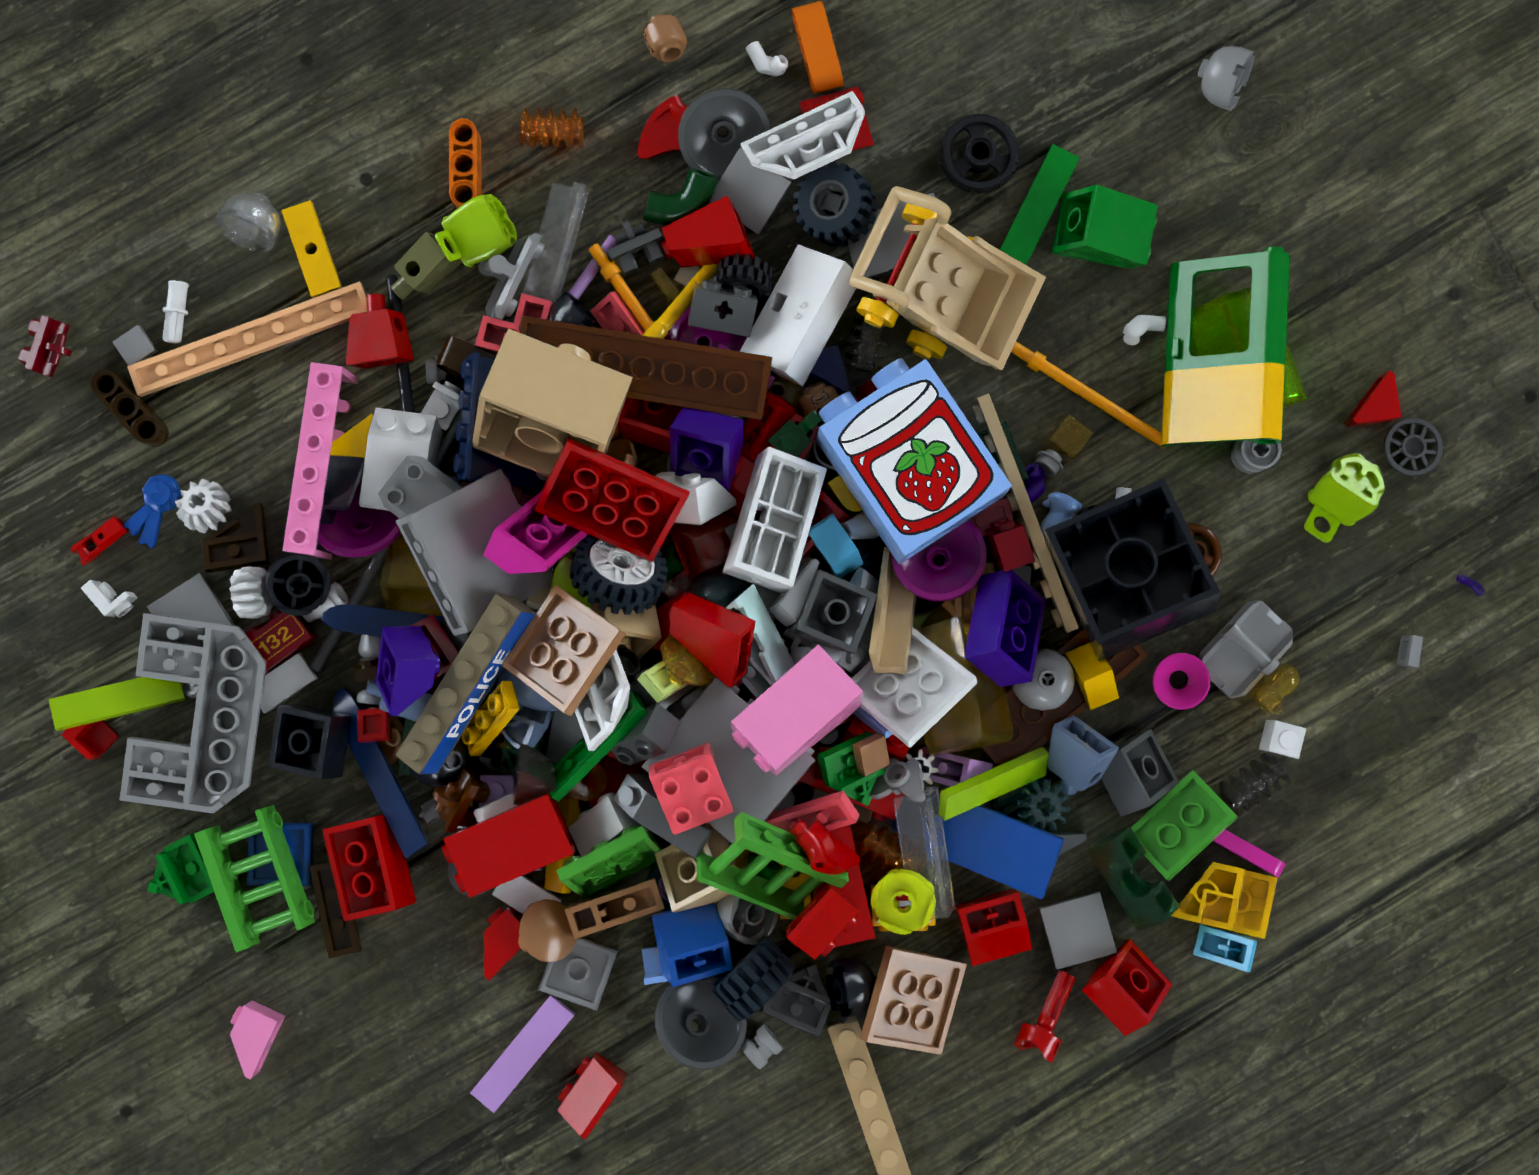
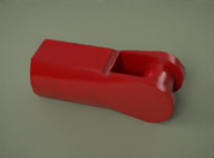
M113 515L91 534L74 544L70 550L72 553H77L82 559L80 563L85 566L94 561L104 550L126 534L128 528L123 526L124 523L120 518ZM93 541L97 547L91 551L87 545Z

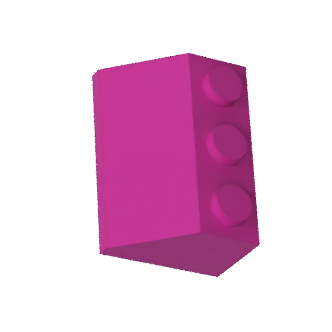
M540 492L495 528L483 555L508 574L546 572L588 534L534 511L541 494Z

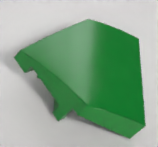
M869 731L817 754L824 784L838 792L844 790L848 797L866 806H869L872 799L869 794L877 777L884 775L886 771L882 768L866 777L857 773L852 745L874 734Z
M194 833L166 846L163 852L157 854V867L153 880L149 881L147 891L154 894L161 893L176 899L179 904L193 903L214 893Z

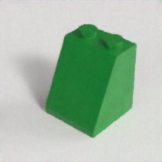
M1097 184L1062 194L1051 253L1127 269L1145 266L1151 255V240L1157 223L1156 213L1158 205Z

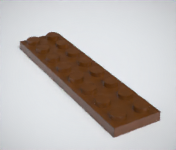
M522 316L521 334L557 348L561 344L576 345L589 353L591 361L633 377L626 396L627 398L763 420L773 357Z

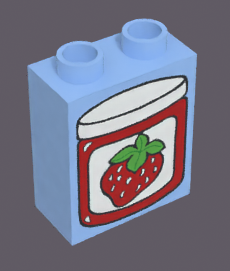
M903 358L897 359L871 378L878 390L858 403L850 392H846L829 402L819 411V415L825 424L818 429L817 443L899 565L1003 498L1012 487L927 359L911 369Z

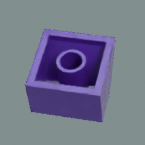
M683 407L670 426V472H674L675 476L698 473L701 475V478H714L729 492L743 447L744 420L710 411Z
M421 626L382 627L376 684L390 715L398 716L433 687L434 676L439 673V656L434 654L431 648V641L429 638H426Z

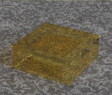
M660 267L651 274V277L671 304L679 295V291Z
M1068 415L1049 441L1074 459L1093 432Z

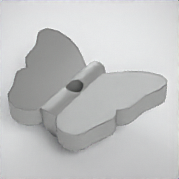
M896 758L889 759L890 765L884 767L886 770L884 775L877 777L870 792V796L873 799H881L892 792L895 795H900L902 792L912 801H924L926 796L924 793V782L922 781L924 775L921 764L916 759H910L906 763L900 762Z

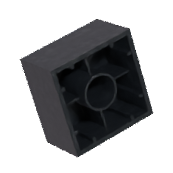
M1164 478L1045 529L1046 544L1059 578L1098 661L1216 612L1220 590Z

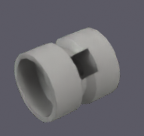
M1247 440L1235 441L1230 452L1231 460L1241 472L1248 474L1258 473L1276 464L1280 458L1282 448L1281 443L1264 445L1251 443Z

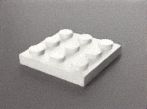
M913 627L906 674L875 673L870 660L851 678L863 690L860 707L909 748L978 683L975 675Z

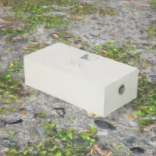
M797 245L755 322L750 337H747L740 352L773 357L771 374L803 386L856 289L849 284V277L853 269L843 260Z
M767 447L757 455L723 573L779 593H783L794 586L827 468L772 447ZM756 510L762 511L759 522L754 521Z

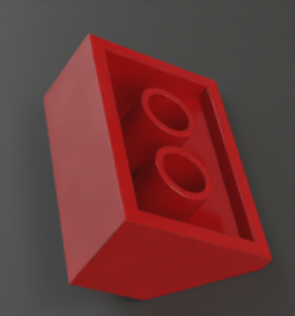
M384 814L322 829L344 921L394 911L417 903L407 860Z

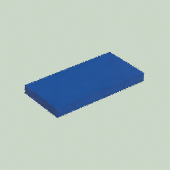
M979 805L946 821L938 815L925 851L1036 898L1043 899L1065 839Z

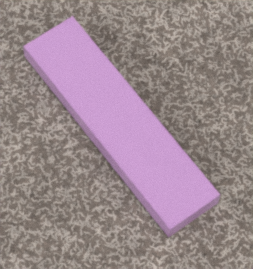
M550 995L470 1094L495 1113L574 1017L575 1013L555 996Z

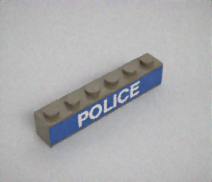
M495 594L395 756L418 774H437L503 670L504 667L501 665L535 616V611L514 596Z

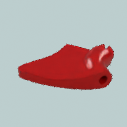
M674 95L662 102L646 122L638 146V157L641 160H647L671 151H681L678 142V129L681 117L688 106L682 102L679 95Z
M819 819L809 827L805 821L800 820L790 830L791 834L796 837L795 841L807 855L811 868L817 872L830 875L844 874L860 862V857L832 836Z

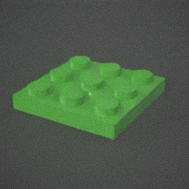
M643 825L640 827L632 826L620 833L621 837L611 842L603 841L596 844L591 849L592 852L583 857L574 856L563 863L564 867L556 870L564 885L583 899H587L657 862L655 853L664 848Z

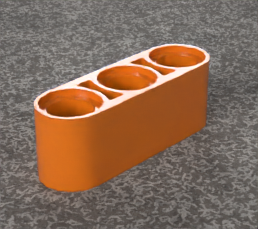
M817 1L792 8L793 22L813 94L843 87V76L823 2Z
M464 118L454 121L449 129V195L456 208L464 204L458 201L461 193L470 191L473 193L472 198L482 195L481 136L474 123ZM462 132H472L470 140L466 142L458 141L459 135ZM464 161L473 163L469 171L464 173L458 171L460 164Z

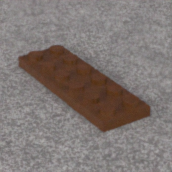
M1081 629L1056 651L1066 657L1064 653L1089 643L1084 629ZM1138 644L1105 658L1113 670L1115 683L1139 665L1148 655ZM1076 679L1073 692L1067 701L1056 709L1045 711L1027 707L1019 700L1013 688H1011L968 724L965 729L993 763L999 766L1040 748L1051 739L1052 729L1056 723L1072 715L1077 717L1088 706Z

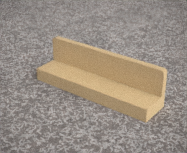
M884 547L869 656L875 673L906 674L916 595L908 591L901 584L893 568L892 554L887 547Z

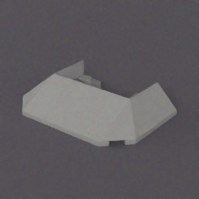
M143 613L135 676L198 685L190 745L138 737L127 738L119 800L215 813L250 787L266 661L239 626Z

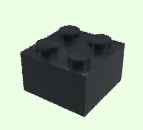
M302 704L277 705L268 767L321 780L342 777L352 715Z

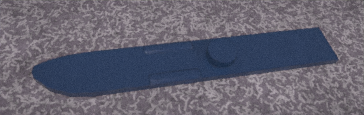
M338 605L323 612L322 622L338 631L381 637L382 627L411 626L430 615L359 605ZM434 615L438 623L444 619L443 616Z
M341 688L336 691L334 696L333 711L352 715L348 745L405 858H408L428 845L429 842L378 741L364 743L358 741L357 710H361L354 696L348 690Z

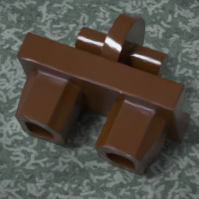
M463 768L455 783L450 781L447 787L437 786L432 793L434 799L438 802L435 809L439 811L440 817L446 822L445 830L455 833L458 826L469 827L473 825L476 818L473 813L475 808L470 806L471 802L484 803L490 795L487 783L476 779L471 769Z

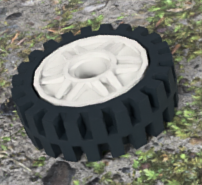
M587 535L578 543L570 566V579H573L572 585L574 589L579 588L578 594L581 597L588 595L587 602L591 605L598 602L600 603L598 608L605 611L608 606L611 607V613L618 614L620 609H622L624 615H631L633 610L638 614L643 612L644 608L646 610L650 609L657 602L667 578L668 567H666V559L661 558L662 552L660 550L653 562L592 535Z

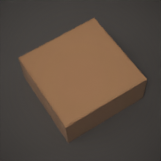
M876 733L852 745L858 774L866 777L890 765L884 735Z

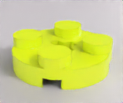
M892 869L877 882L871 895L872 910H875L879 923L885 929L896 934H910L912 931L925 927L932 918L936 907L934 886L915 871ZM906 895L908 900L911 901L912 906L906 905L904 909L900 908V902L895 897Z

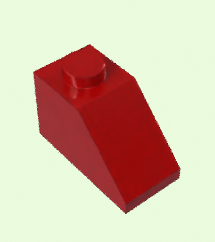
M511 906L505 911L499 907L486 920L490 924L484 931V977L488 981L520 949L518 939L520 937L519 928L522 916Z

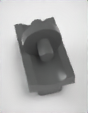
M628 221L622 223L625 232L614 236L617 244L620 245L607 250L611 261L616 262L624 277L639 270L634 256L645 252L650 265L665 259L662 247L663 238L659 228L646 233L643 224L631 229Z

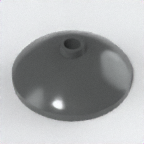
M731 88L710 90L694 99L684 111L678 129L679 147L682 156L690 168L712 173L718 176L719 182L741 147L740 143L770 130V124L761 105L750 95ZM720 126H726L728 131L724 135L717 134V129Z
M710 976L676 987L670 985L663 992L657 1003L655 1029L662 1047L676 1062L691 1069L709 1070L725 1064L737 1054L745 1039L747 1020L737 1021L711 993L714 984L719 979L717 977ZM691 1021L697 1023L698 1031L692 1030L690 1027Z

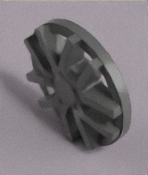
M1404 419L1393 425L1384 438L1385 460L1388 461L1394 471H1398L1401 474L1408 476L1425 474L1431 471L1441 459L1443 452L1442 438L1438 430L1431 423L1423 419ZM1409 424L1408 433L1399 427ZM1415 424L1422 426L1419 435L1414 434ZM1427 429L1433 434V439H1424ZM1394 432L1403 438L1401 442L1392 438ZM1390 443L1398 447V449L1392 453L1390 452ZM1436 443V451L1427 450V444ZM1401 453L1404 458L1397 464L1393 457ZM1425 455H1435L1430 464H1428ZM1418 458L1423 467V469L1419 471L1417 470L1415 459ZM1407 461L1409 462L1411 471L1402 468V466Z

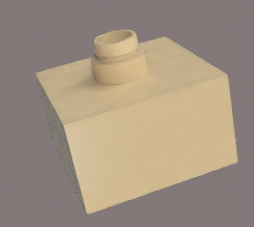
M508 328L479 396L472 447L545 476H549L568 438L606 454L633 377L591 361L589 353L576 345L561 344L557 348Z

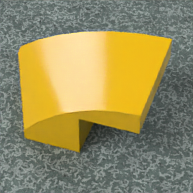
M1213 862L1180 904L1172 911L1171 916L1265 939L1278 878Z

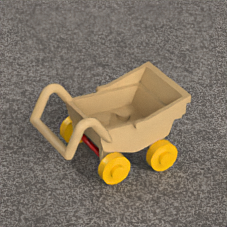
M899 186L893 187L849 277V284L852 287L873 293L872 296L875 297V300L862 297L856 309L857 312L865 317L864 321L877 328H881L882 325L890 328L894 327L900 314L910 323L924 330V332L911 330L906 340V344L914 349L913 353L923 359L930 360L931 357L942 359L947 349V346L943 343L945 342L975 362L1003 370L1046 276L995 248L978 236L966 237L948 224L951 209L938 198ZM899 201H903L907 204L901 216L911 224L906 225L903 231L911 234L887 284L864 277Z

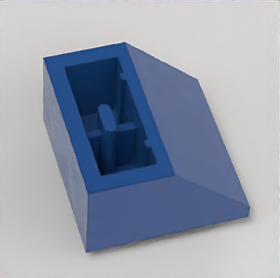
M715 903L677 913L669 910L652 915L661 971L672 987L733 970L729 941Z

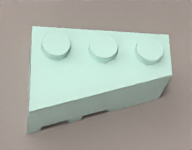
M753 583L726 608L756 621L748 673L741 681L758 698L795 664Z

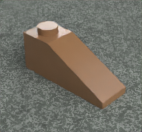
M653 878L569 904L564 910L575 940L663 910L665 906L656 879Z

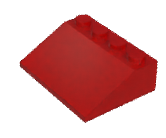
M568 438L545 482L534 511L653 562L684 506L690 491Z

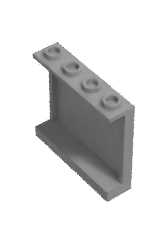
M501 469L488 473L434 503L396 520L453 636L472 631L496 593L514 596L523 602L551 586L552 566L546 572L508 574L483 555L495 528L522 507L518 504L511 490L509 479L503 474Z
M715 678L680 720L681 723L667 752L647 759L642 768L649 773V765L709 742L714 752L716 767L732 803L733 812L707 823L733 843L735 841L734 818L744 812L762 821H766L809 767L817 761L812 757L815 751L810 748L777 776L770 770L767 773L762 771L753 760L756 755L748 746L744 749L741 748L731 736L734 732L731 728V721L754 700L750 699L746 703L738 696L741 690L736 685L730 688Z

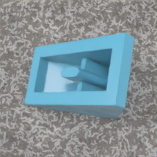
M833 513L810 527L808 534L834 576L842 579L863 565L857 547Z
M1200 924L1193 955L1250 972L1257 941L1247 935Z

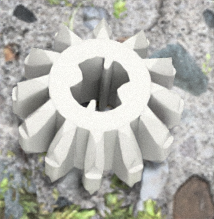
M201 479L198 485L190 482V489L188 491L180 490L183 498L175 501L179 508L176 514L187 528L198 530L205 534L208 528L217 531V523L219 521L227 522L224 514L232 511L228 504L231 499L218 483H210L208 480Z
M249 566L234 570L233 576L230 578L231 587L229 590L231 592L230 599L233 602V609L239 618L257 619L269 615L273 604L266 593L265 577L267 572L264 568Z

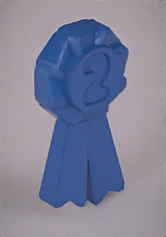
M167 474L153 476L148 479L142 489L145 505L123 525L125 528H130L132 536L138 535L143 529L139 544H147L150 548H155L163 512L174 510L177 507L175 501L180 500L182 497L179 483Z

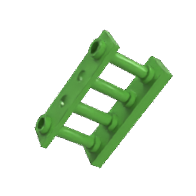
M274 805L256 810L257 821L223 833L218 825L194 833L235 952L245 950L260 943L259 933L294 921L296 929L300 930L316 923L313 905L307 900L282 829V817L275 810ZM262 832L268 847L267 851L237 862L231 860L227 848L229 844ZM273 862L279 880L246 892L242 890L238 874ZM283 892L289 910L256 922L252 919L248 908L250 903Z
M741 812L734 818L735 841L721 855L714 858L700 852L698 858H696L697 881L793 920L805 908L804 899L823 882L840 889L849 882L848 872L830 875L813 870L807 855L795 841L796 837L744 812ZM745 849L759 854L744 869L730 864ZM772 860L785 865L770 880L757 875ZM798 871L810 876L795 891L782 886Z

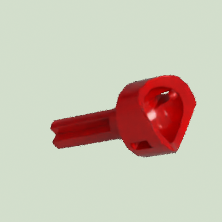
M1058 971L1037 1019V1025L1022 1023L1013 1044L1020 1050L1040 1049L1044 1059L1053 1064L1062 1041L1055 1037L1052 1031L1057 1024L1076 977L1064 971Z

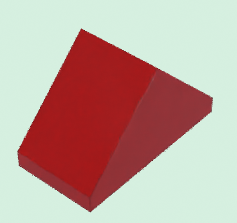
M1389 370L1379 375L1344 424L1347 427L1390 422L1402 417L1395 374Z

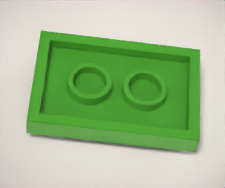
M1192 770L1124 834L1163 877L1170 881L1229 827L1238 816Z

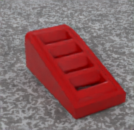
M767 392L763 420L748 418L744 424L743 447L741 451L750 460L754 461L757 455L770 444L767 440L789 419H792L796 410L780 395ZM750 437L755 440L753 445L748 441Z

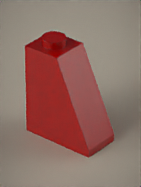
M728 195L662 228L665 237L662 247L669 259L674 257L681 268L719 264L720 260H725L726 256L730 255L734 258V254H740V257L748 254L751 259L755 258L739 212Z
M690 592L679 601L673 603L668 615L669 619H671L669 633L719 680L732 688L748 673L756 621Z

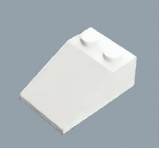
M375 408L367 439L359 500L360 507L389 511L383 506L378 493L406 456L423 457L432 465H435L443 435L437 416Z

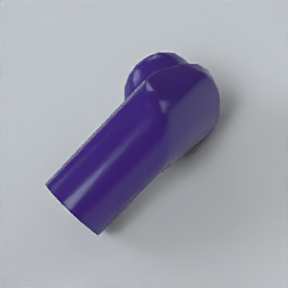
M1035 463L1027 465L1024 470L1025 488L1031 504L1045 492L1044 470Z

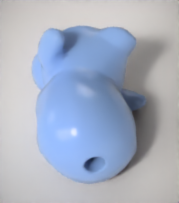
M1057 491L1047 496L1048 499L1043 501L1042 505L1050 508V511L1040 524L1045 541V529L1072 518L1075 512L1082 508V504L1079 501Z

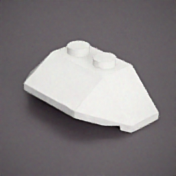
M851 91L740 143L752 166L796 179L850 154L865 115V110L854 92Z
M615 650L575 710L589 751H594L612 733L628 707L630 685L617 650Z

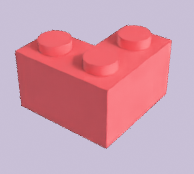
M521 293L514 323L483 315L475 346L497 356L508 328L520 333L522 316L548 320L549 311L553 305L552 301Z

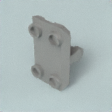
M533 233L518 239L508 260L502 255H494L490 259L478 263V270L483 276H492L498 280L485 307L488 317L503 320L505 316L510 317L513 314L518 302L513 299V296L531 260L537 261L543 251L544 244L539 242L542 235Z
M406 456L379 491L378 495L383 506L400 519L462 487L425 458Z
M1258 599L1249 601L1200 652L1198 658L1206 665L1210 674V681L1229 698L1245 696L1264 675L1268 676L1280 664L1278 660L1293 644V630L1263 601Z

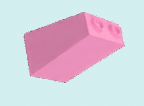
M818 644L731 721V728L734 731L731 736L741 748L744 749L747 746L756 755L753 760L762 771L767 773L770 770L777 776L861 706L863 690Z

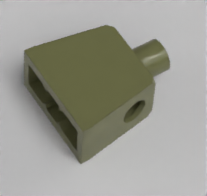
M425 232L395 264L394 268L401 277L390 287L402 300L414 290L428 293L455 270L462 261L458 259L450 262L442 251L435 235ZM444 239L446 247L453 253L451 246Z

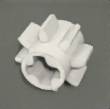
M918 749L917 757L914 758L907 753L905 758L908 761L910 759L921 760V765L926 766V772H923L924 777L922 781L925 780L926 783L933 784L929 776L931 772H939V769L932 768L930 763L935 757L931 755L923 758L922 749Z

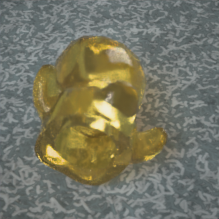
M1286 663L1279 664L1271 674L1264 676L1261 687H1255L1251 690L1252 697L1267 713L1283 714V698L1297 689L1300 684V675L1292 665Z

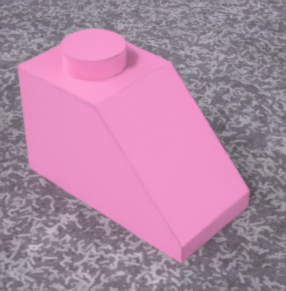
M253 1000L243 1005V1007L239 1006L230 1022L234 1025L230 1036L244 1076L250 1080L260 1072L285 1018V1015Z

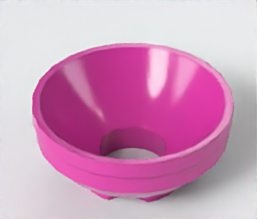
M1174 653L1158 663L1153 673L1152 684L1156 696L1162 703L1174 709L1185 710L1197 706L1205 699L1210 688L1211 679L1206 665L1199 658L1188 653ZM1178 670L1183 671L1187 676V684L1181 689L1173 688L1169 682L1171 674Z

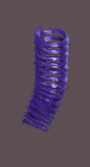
M1458 574L1456 581L1472 588L1477 596L1483 595V592L1485 593L1483 587L1477 581Z

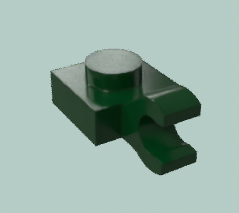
M813 410L798 425L789 419L767 441L774 449L797 457L812 442L806 434L822 418Z

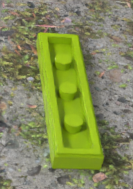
M140 677L48 700L55 730L61 731L185 701L181 682Z
M1043 747L1037 748L940 792L938 815L946 821L1046 776L1049 753Z

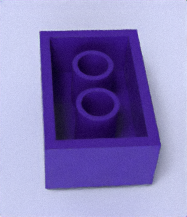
M1002 570L982 575L976 591L964 658L1000 687L1032 682L1046 599L1013 570L1007 572Z

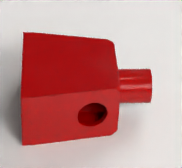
M384 294L367 295V312L352 314L349 318L346 365L367 369L413 362L414 357L404 315L400 312L386 309Z

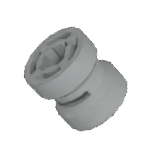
M763 1024L757 1030L755 1037L746 1039L743 1042L741 1049L748 1059L761 1070L768 1063V1058L771 1055L779 1054L784 1047L776 1035Z

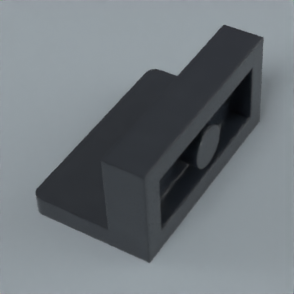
M330 455L320 519L321 524H333L338 510L347 511L349 509L363 473L365 462L363 457Z

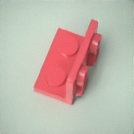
M709 742L649 765V779L674 835L733 812L732 803L716 767L714 752Z

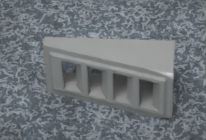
M815 558L804 563L799 568L794 586L781 593L769 608L775 618L786 627L797 622L820 563Z

